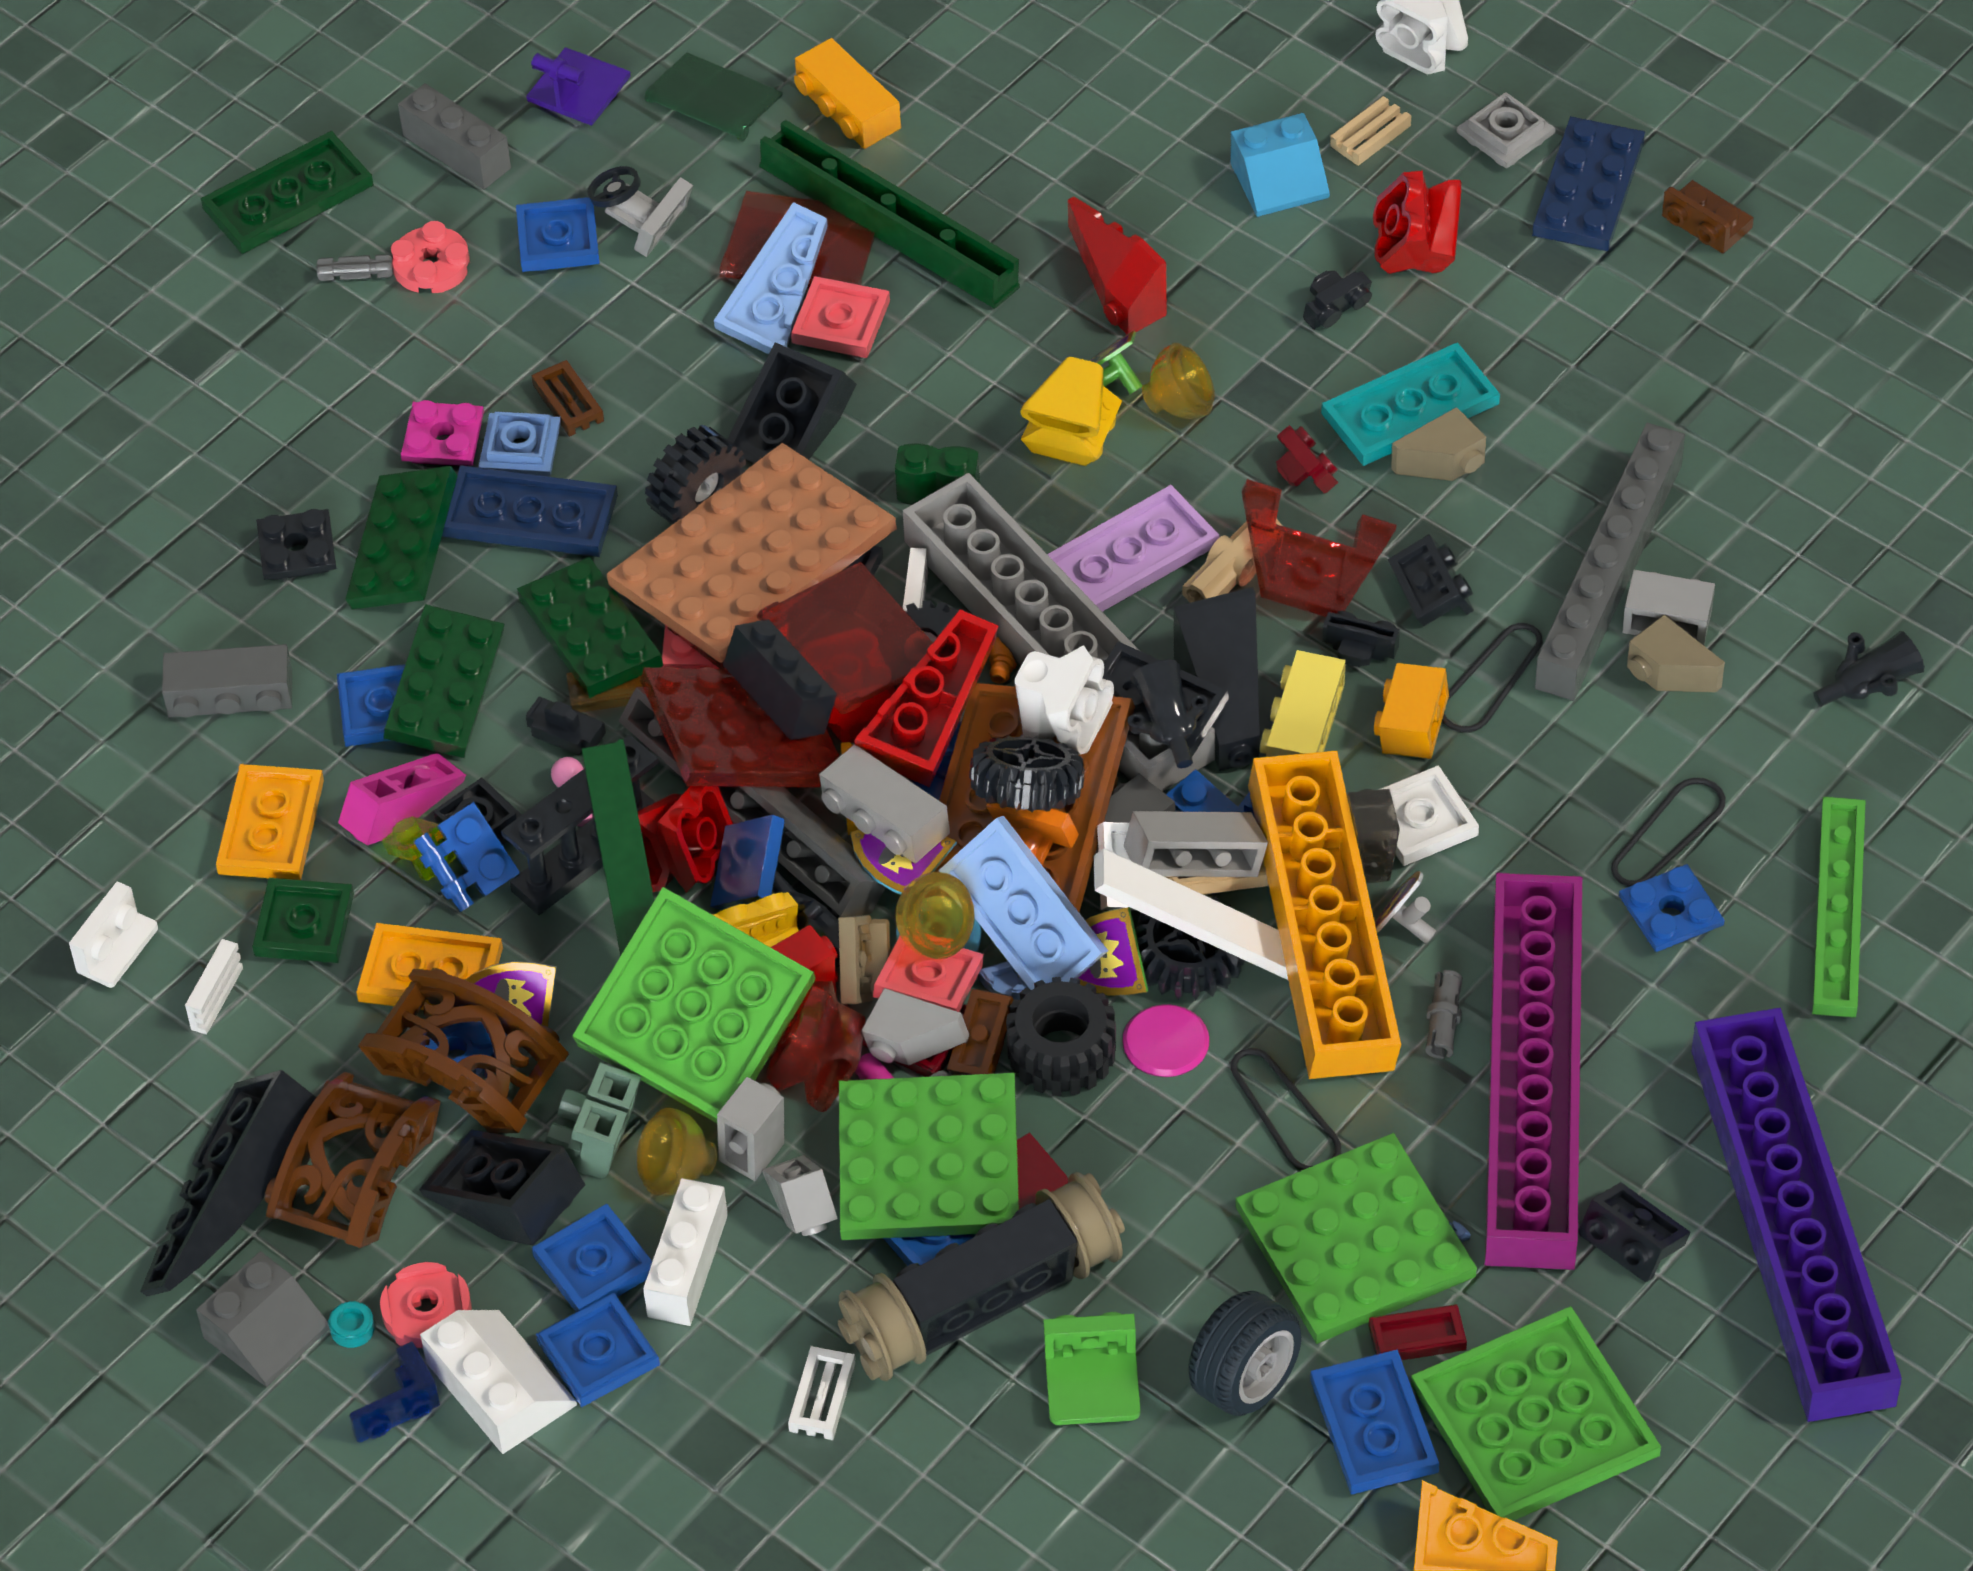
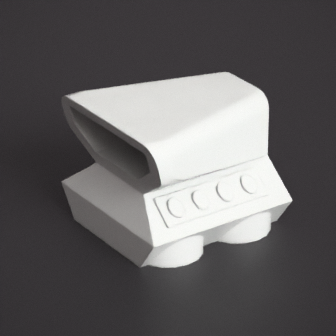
M1380 0L1377 3V13L1383 20V24L1376 30L1375 35L1378 44L1383 48V52L1427 75L1445 71L1446 49L1461 51L1468 46V35L1459 0Z
M1084 645L1061 658L1036 651L1030 652L1014 680L1023 736L1032 738L1038 736L1039 739L1048 740L1056 735L1058 742L1068 745V748L1076 750L1078 755L1088 753L1113 704L1114 686L1110 680L1103 679V661L1091 656Z

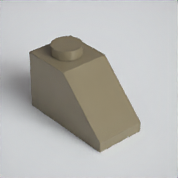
M1456 407L1393 442L1391 470L1399 475L1453 481L1466 473L1476 471L1485 463L1486 436Z
M1663 615L1629 641L1627 668L1630 669L1631 673L1638 680L1645 681L1656 691L1717 692L1722 688L1725 662L1666 615Z

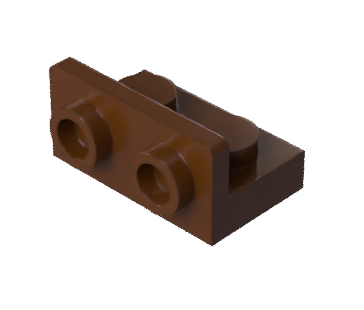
M1693 180L1680 191L1670 186L1664 192L1662 216L1671 224L1679 226L1697 237L1703 244L1713 247L1722 254L1753 228L1754 217Z

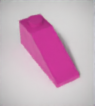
M435 753L350 782L338 823L353 834L358 841L366 845L396 836L462 784L466 774L440 754Z

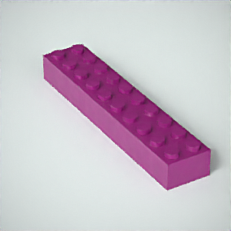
M1496 873L1493 916L1485 1266L1575 1270L1578 1242L1583 880L1581 876Z

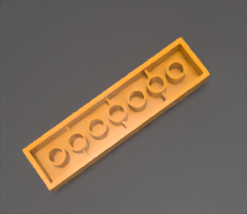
M1327 751L1254 758L1248 788L1254 817L1268 841L1263 860L1282 944L1309 1079L1394 1071L1401 1048V1041L1338 752Z

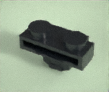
M1326 270L1316 276L1310 286V292L1315 296V300L1306 303L1303 314L1304 320L1313 330L1321 325L1324 328L1331 327L1340 319L1342 312L1351 307L1358 310L1370 301L1372 297L1370 292L1372 281L1362 271H1355L1342 278L1335 270Z
M1347 611L1328 612L1323 624L1322 642L1333 644V649L1338 650V658L1345 660V664L1360 668L1361 666L1370 665L1372 659L1385 661L1386 657L1394 659L1399 648L1400 629L1384 620L1373 623L1357 619L1355 615Z
M538 697L526 714L527 727L531 728L533 737L577 755L582 753L583 748L597 746L606 734L604 722L576 711L571 706L559 701L552 702Z

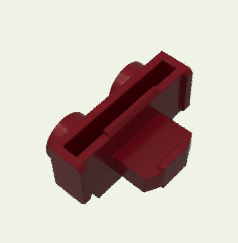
M1289 425L1277 435L1278 440L1289 449L1287 453L1276 461L1277 470L1290 485L1297 487L1311 476L1314 479V484L1325 494L1339 483L1333 476L1338 471L1337 467L1324 452L1316 456L1311 448L1317 443L1302 426L1294 430Z

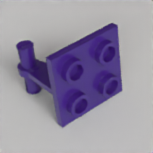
M567 47L562 50L555 60L536 53L531 62L532 69L542 71L544 74L526 95L528 102L592 126L631 75L628 70Z

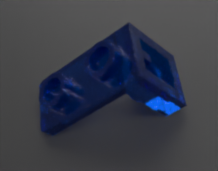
M413 1341L396 1349L400 1366L395 1368L394 1372L401 1390L350 1413L352 1430L357 1442L360 1443L369 1438L381 1437L391 1428L410 1419L422 1418L432 1409L440 1406L436 1382Z

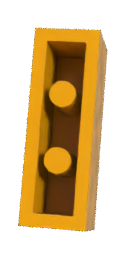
M833 38L824 41L795 58L796 75L794 76V82L799 92L804 96L808 95L818 105V108L825 117H831L840 126L844 135L849 139L853 138L863 149L901 129L899 101Z

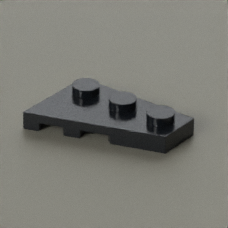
M1118 641L1104 662L1103 679L1110 680L1113 683V696L1132 698L1135 705L1133 714L1141 713L1145 721L1151 722L1149 713L1131 677L1133 672L1139 667L1159 661V659ZM1180 669L1187 711L1191 708L1192 697L1201 694L1207 697L1209 706L1208 712L1197 719V727L1194 733L1186 740L1191 757H1193L1229 697L1227 690Z

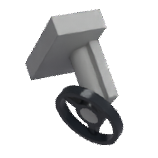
M620 166L609 169L598 175L591 182L587 191L592 204L597 207H606L605 213L638 233L634 250L647 257L687 207L693 185L680 177L663 200L658 203L638 191L641 180L634 168ZM620 175L633 176L634 181L631 186L627 183L625 184L624 180L620 179ZM612 178V181L605 185L603 192L594 197L597 188L603 182Z

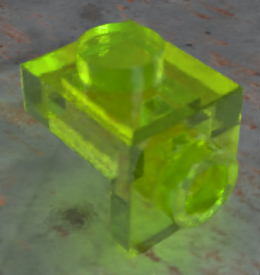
M412 816L398 822L393 827V832L381 842L389 855L411 861L420 878L429 881L435 874L430 866L425 868L419 859L422 854L413 841L425 833L429 834L436 846L446 840L437 828L439 824ZM452 851L444 858L450 864L455 860L456 855Z

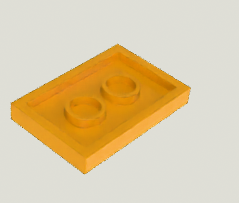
M239 765L216 861L218 875L301 880L324 782L322 770Z
M376 923L356 991L358 1002L395 1006L411 983L408 976L413 969L431 970L432 968H438L449 975L465 980L475 972L491 965L499 964L503 950L502 939Z

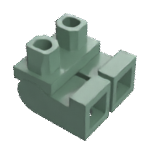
M600 1062L588 1093L566 1088L557 1116L576 1122L574 1129L553 1122L545 1143L564 1146L577 1171L581 1174L601 1179L607 1177L616 1151L623 1138L628 1120L633 1112L641 1076Z

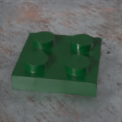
M268 878L252 945L254 956L339 963L354 897L352 884Z

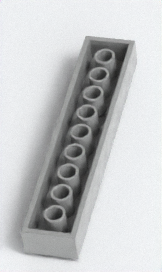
M970 473L903 510L905 543L910 548H927V566L973 615L999 626L996 637H999L1009 648L1014 659L1020 665L1023 664L1026 656L1034 651L1061 658L1084 645L1091 656L1101 659L1104 663L1118 641L1138 650ZM1211 726L1192 757L1193 764L1182 769L1177 768L1172 750L1168 746L1154 741L1149 734H1134L1129 730L1118 769L1129 781L1136 775L1141 774L1158 789L1164 791L1187 777L1195 769L1199 770L1215 760V729Z

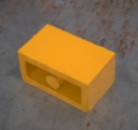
M1403 663L1396 664L1393 678L1386 679L1383 690L1384 709L1383 711H1377L1374 720V735L1380 736L1382 753L1432 758L1449 697L1446 668Z

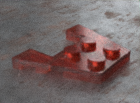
M1247 479L1241 493L1261 598L1324 617L1327 616L1328 612L1345 611L1393 536L1397 525L1362 514L1357 522L1353 547L1276 524L1282 489Z

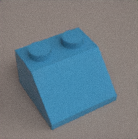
M1304 113L1231 131V166L1256 217L1330 197L1318 141Z

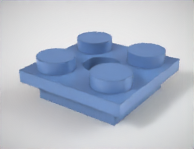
M489 413L478 468L551 477L561 424L560 417H553L548 414ZM518 438L527 439L523 443H512Z

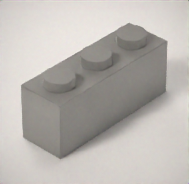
M855 744L819 774L822 789L821 797L826 807L836 814L841 813L853 821L861 832L872 834L884 842L886 847L895 855H903L916 864L950 834L946 805Z
M1133 811L1123 846L1132 862L1164 877H1258L1268 841L1252 812Z

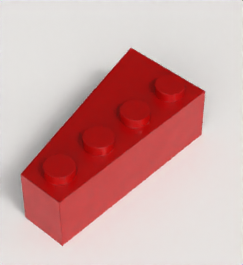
M960 609L927 649V653L919 663L905 676L903 682L893 695L879 708L877 714L867 727H864L857 735L854 744L898 774L930 787L994 646L999 626Z

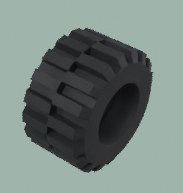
M1052 977L1051 983L1045 984L1043 980L1035 982L1033 990L1026 987L1020 992V1000L1014 999L1011 1003L1010 1013L1007 1014L1006 1020L1008 1059H1010L1013 1072L1015 1074L1020 1073V1081L1026 1086L1034 1083L1035 1091L1043 1094L1046 1089L1052 1090V1096H1061L1062 1091H1070L1071 1095L1080 1094V1088L1085 1086L1090 1090L1097 1086L1096 1078L1104 1080L1109 1074V1066L1114 1064L1116 1051L1115 1012L1113 1006H1109L1108 998L1104 993L1096 995V987L1087 983L1085 986L1080 985V979L1070 978L1069 982H1063L1061 977ZM1060 1030L1071 1031L1080 1035V1037L1068 1042H1052L1043 1038L1048 1033Z

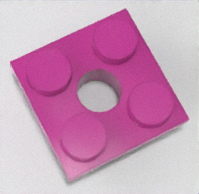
M429 400L413 402L401 452V461H409L416 464L473 466L484 415V406H475L470 403H434ZM441 435H450L445 440L435 439Z

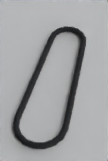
M1527 623L1510 625L1449 690L1448 700L1512 631L1526 629L1535 634L1536 644L1480 722L1471 726H1460L1448 720L1444 713L1443 724L1458 732H1472L1486 725L1539 651L1543 643L1542 634L1539 629Z
M1691 778L1676 785L1616 856L1611 866L1614 878L1626 886H1633L1638 882L1653 878L1722 813L1726 800L1722 789L1715 782L1705 778ZM1703 784L1711 787L1719 797L1717 809L1643 878L1627 880L1619 874L1618 865L1680 790L1688 785Z
M1248 1048L1241 1050L1233 1057L1231 1071L1234 1078L1293 1166L1300 1170L1312 1167L1302 1164L1294 1158L1240 1075L1237 1063L1246 1055H1258L1269 1064L1332 1139L1335 1145V1152L1332 1158L1341 1155V1143L1338 1136L1265 1051L1257 1048Z

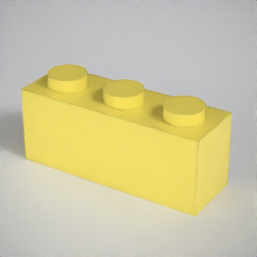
M1299 650L1296 651L1292 666L1285 665L1280 685L1284 692L1282 698H1274L1270 721L1274 723L1272 729H1264L1260 753L1266 754V757L1324 752L1345 686V660Z

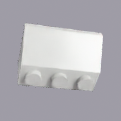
M457 1310L420 1334L428 1366L502 1454L577 1406L575 1398L500 1310Z

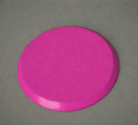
M1155 1005L1138 1012L1128 1022L1123 1033V1048L1129 1061L1139 1070L1154 1076L1173 1077L1193 1070L1203 1061L1209 1048V1033L1204 1022L1194 1012L1177 1005Z

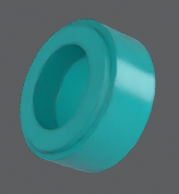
M349 1301L342 1303L334 1308L329 1316L328 1324L331 1336L340 1346L347 1348L362 1346L374 1334L375 1323L373 1314L369 1307L361 1302Z

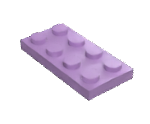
M1170 485L1047 555L1103 612L1210 551L1212 545L1219 538V534Z

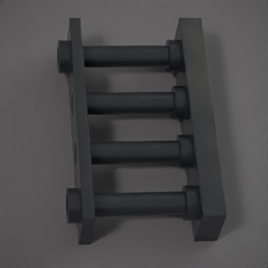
M628 735L624 738L636 807L637 811L655 803L653 799L640 789L639 778L659 763L655 755L631 735ZM585 768L501 830L502 836L524 854L528 860V868L510 881L511 892L538 915L542 914L603 867ZM592 814V820L576 831L575 826ZM560 838L561 843L544 855L543 850Z

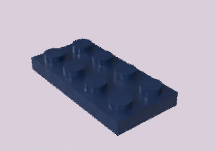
M1570 116L1533 224L1532 236L1609 251L1644 144L1645 131Z
M460 465L442 537L600 557L618 497L617 485Z

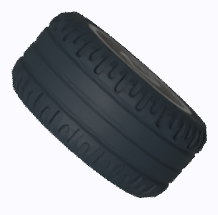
M1245 1291L1227 1299L1205 1322L1192 1347L1188 1366L1192 1388L1201 1397L1231 1415L1241 1416L1263 1407L1284 1385L1297 1361L1301 1347V1328L1297 1317L1284 1306L1257 1291Z

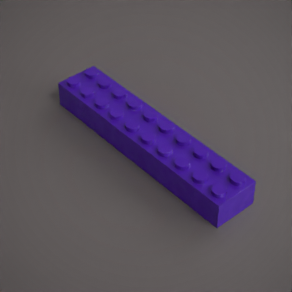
M1781 1007L1695 1022L1691 1052L1807 1422L1896 1407L1902 1377Z

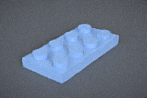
M1004 816L992 821L938 870L1030 990L1034 989V983L1043 980L1045 984L1051 983L1052 977H1061L1063 982H1069L1070 978L1077 979L1108 952V949Z

